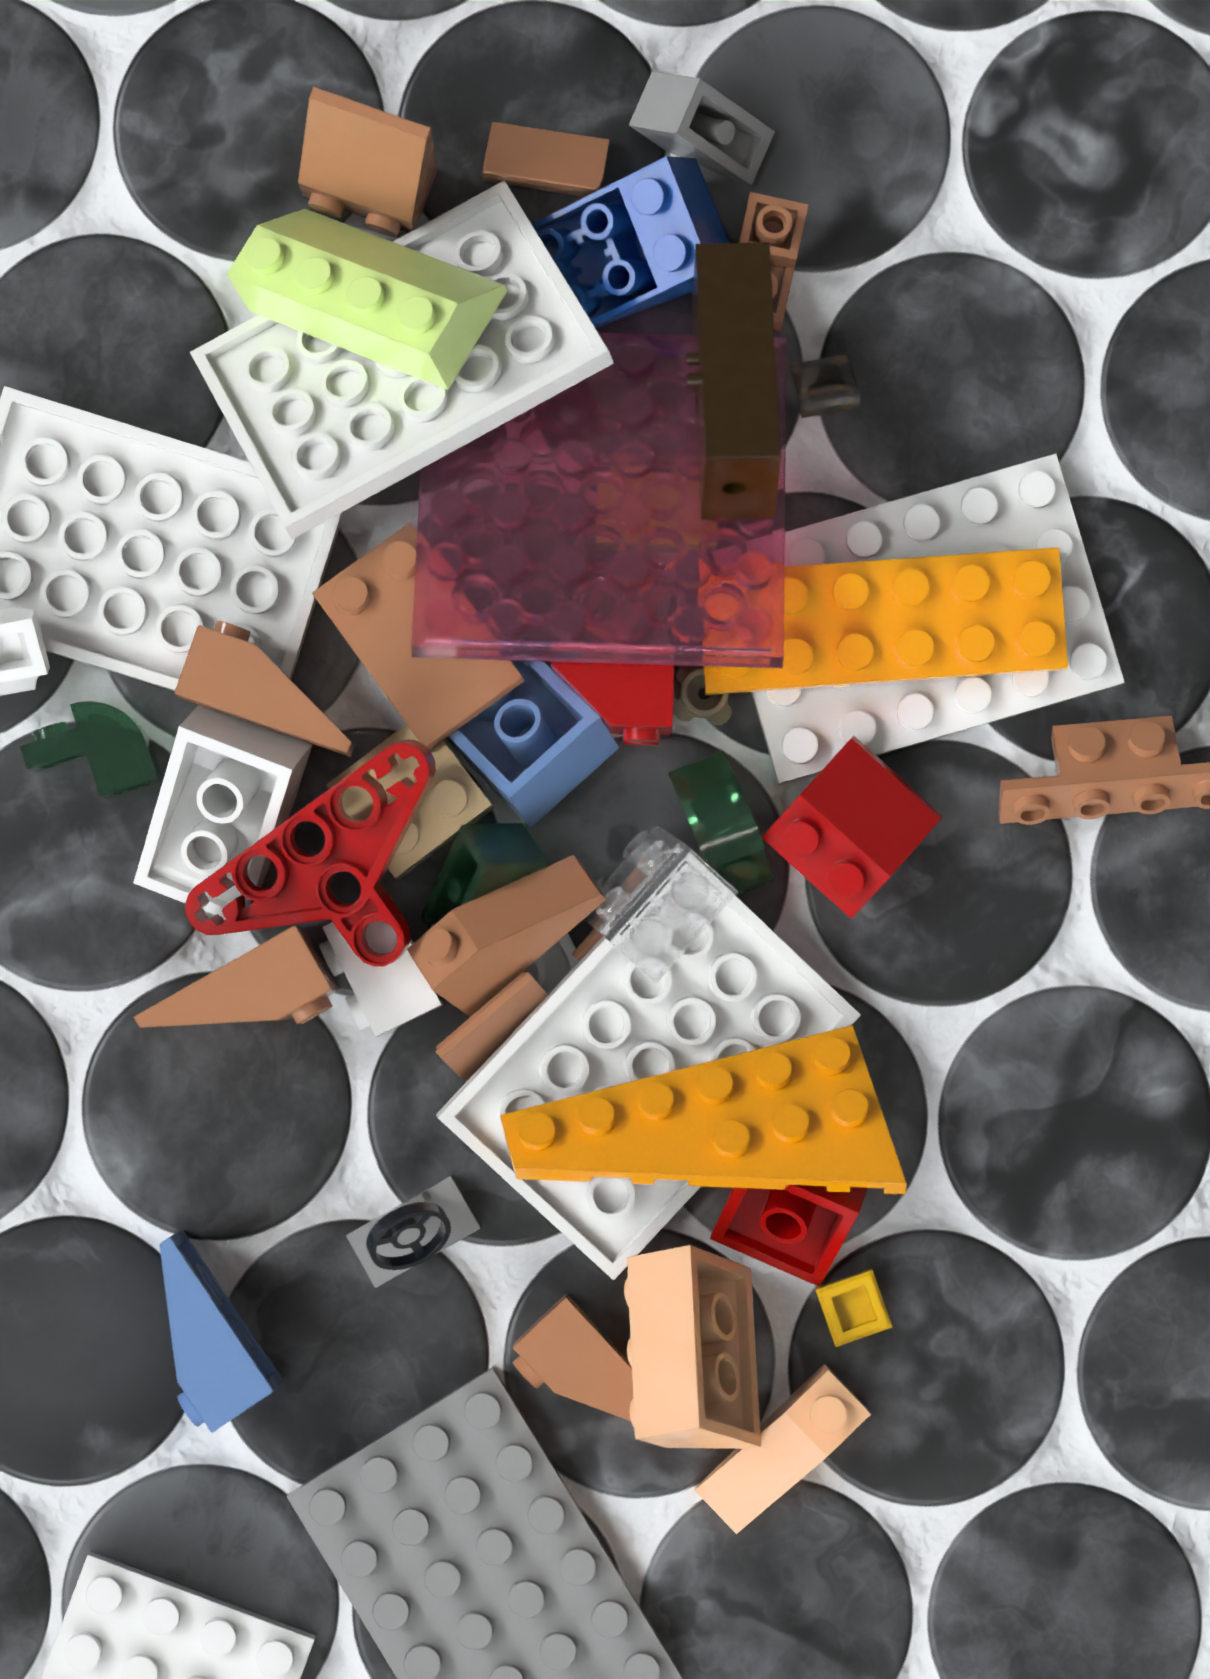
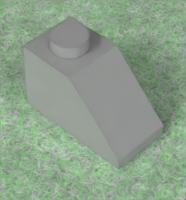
M656 71L651 72L629 123L630 127L665 151L679 157L696 158L700 166L750 186L754 182L775 133L771 128L702 79Z

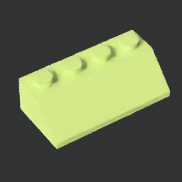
M302 209L257 225L227 273V276L250 312L446 390H449L507 293L504 284L308 209Z

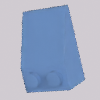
M488 608L479 616L525 681L446 739L491 789L532 828L618 750L619 747L600 716Z
M184 1230L159 1244L177 1383L184 1391L177 1396V1399L185 1414L196 1427L205 1423L210 1432L213 1433L272 1393L284 1379Z

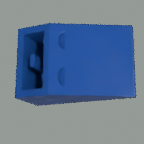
M665 156L532 224L595 329L691 293L693 291L696 244L729 243L696 158Z

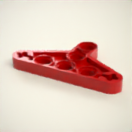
M401 740L382 750L196 885L188 894L185 902L186 916L190 924L203 934L222 935L330 919L355 955L364 963L373 967H380L395 962L409 947L411 929L403 914L380 883L433 781L436 765L432 752L423 743L416 740ZM398 754L403 760L413 756L419 764L413 771L417 782L414 784L411 779L406 777L385 790L383 785L377 780H380L397 768L399 764L395 755ZM374 769L377 780L369 774L370 770ZM349 787H361L371 795L373 810L367 819L356 820L345 812L342 806V798L344 792ZM386 792L397 797V799L389 805ZM303 821L316 823L325 834L324 848L318 854L305 853L296 844L295 831L297 826ZM254 856H265L274 862L278 877L273 887L260 888L251 882L247 867L249 861ZM338 871L352 873L361 885L360 897L353 904L339 902L330 890L332 876ZM228 873H231L233 881L227 877ZM235 885L242 895L222 909L226 920L219 914L209 918L203 909L209 903L205 893L207 892L209 896L215 898ZM245 897L254 901L248 907L245 905ZM383 921L394 929L397 943L392 952L378 953L368 945L366 930L371 922Z

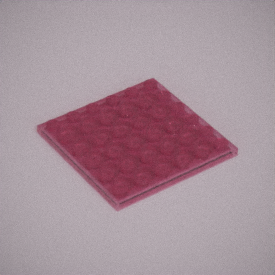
M598 332L610 352L613 360L612 365L421 469L411 640L412 657L783 668L787 338H775L781 440V465L775 518L701 520L695 386H687V374H694V365H686V352H693L692 335Z

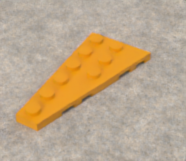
M853 1025L500 1115L501 1127L516 1179L591 1182L594 1177L631 1178L632 1184H655V1179L688 1180V1186L785 1190L788 1185L826 1186V1190L832 1192H850V1187L884 1188V1194H906L907 1183Z

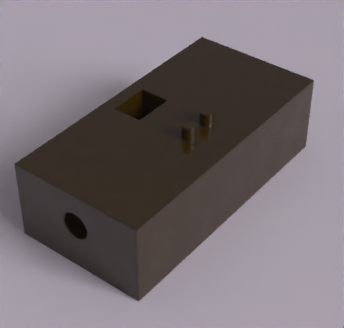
M769 243L696 244L691 306L693 352H686V365H694V374H687V386H695L701 520L775 518L781 465V440Z

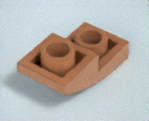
M750 192L739 243H769L774 330L781 331L809 204Z

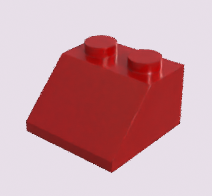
M551 651L552 670L600 716L610 734L623 735V745L658 746L660 735H671L673 728L674 653Z
M853 735L761 838L852 919L943 818V815Z
M788 1185L785 1190L731 1188L709 1239L820 1287L859 1215L868 1188L850 1187V1192L827 1191L826 1186Z

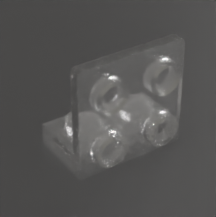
M656 825L650 832L644 830L629 842L622 855L625 860L610 877L604 875L595 881L606 897V900L585 917L584 920L655 983H658L738 891L685 843Z

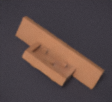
M1172 716L1052 726L1051 742L1057 776L1001 780L998 816L1000 824L1019 822L1025 825H1033L1050 819L1073 817L1097 819L1107 814L1130 812L1156 814L1165 809L1187 807L1210 809V762L1181 765Z

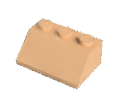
M691 1245L627 1257L628 1278L625 1282L624 1294L630 1313L631 1338L627 1344V1356L632 1367L633 1399L630 1403V1418L635 1428V1439L665 1448L751 1449L761 1447L751 1268Z

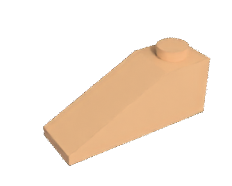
M824 1363L760 1425L761 1447L751 1449L736 1448L695 1488V1491L737 1534L827 1458L871 1413Z

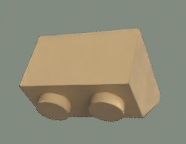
M405 724L326 784V786L330 789L382 750L401 740H416L419 742V740L408 725ZM443 740L430 749L436 765L433 781L388 867V870L397 880L403 878L494 809L491 802ZM396 754L395 758L399 765L380 780H377L374 769L370 770L369 774L381 783L385 790L406 777L415 784L417 780L413 775V771L419 764L413 756L403 760ZM349 787L344 792L342 806L351 818L365 820L372 813L373 800L365 789ZM386 792L389 805L393 801H395L397 797Z

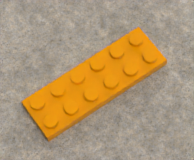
M1059 548L697 573L705 695L1057 671L1068 668Z

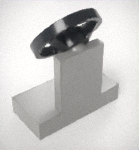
M451 1175L350 1232L346 1237L372 1284L377 1288L481 1229V1226Z

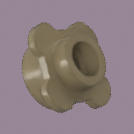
M691 662L683 664L676 674V678L681 685L679 699L673 704L675 716L684 722H688L695 717L709 719L714 725L726 723L732 715V709L728 705L729 693L710 695L708 699H701L698 692L700 689L705 688L703 668L699 669L695 663Z

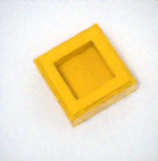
M872 1269L815 1288L835 1347L892 1328Z

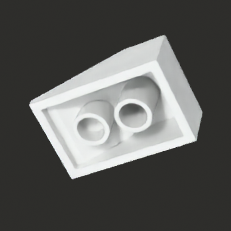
M198 705L178 728L133 883L185 903L188 894L196 885L288 819L299 790L312 744ZM254 856L249 861L247 867L251 882L260 888L271 863L269 858ZM228 873L227 877L233 881L231 873ZM235 885L215 898H212L206 892L209 903L203 909L214 915L219 914L222 918L226 919L223 916L222 909L242 894ZM245 897V905L248 907L254 901Z

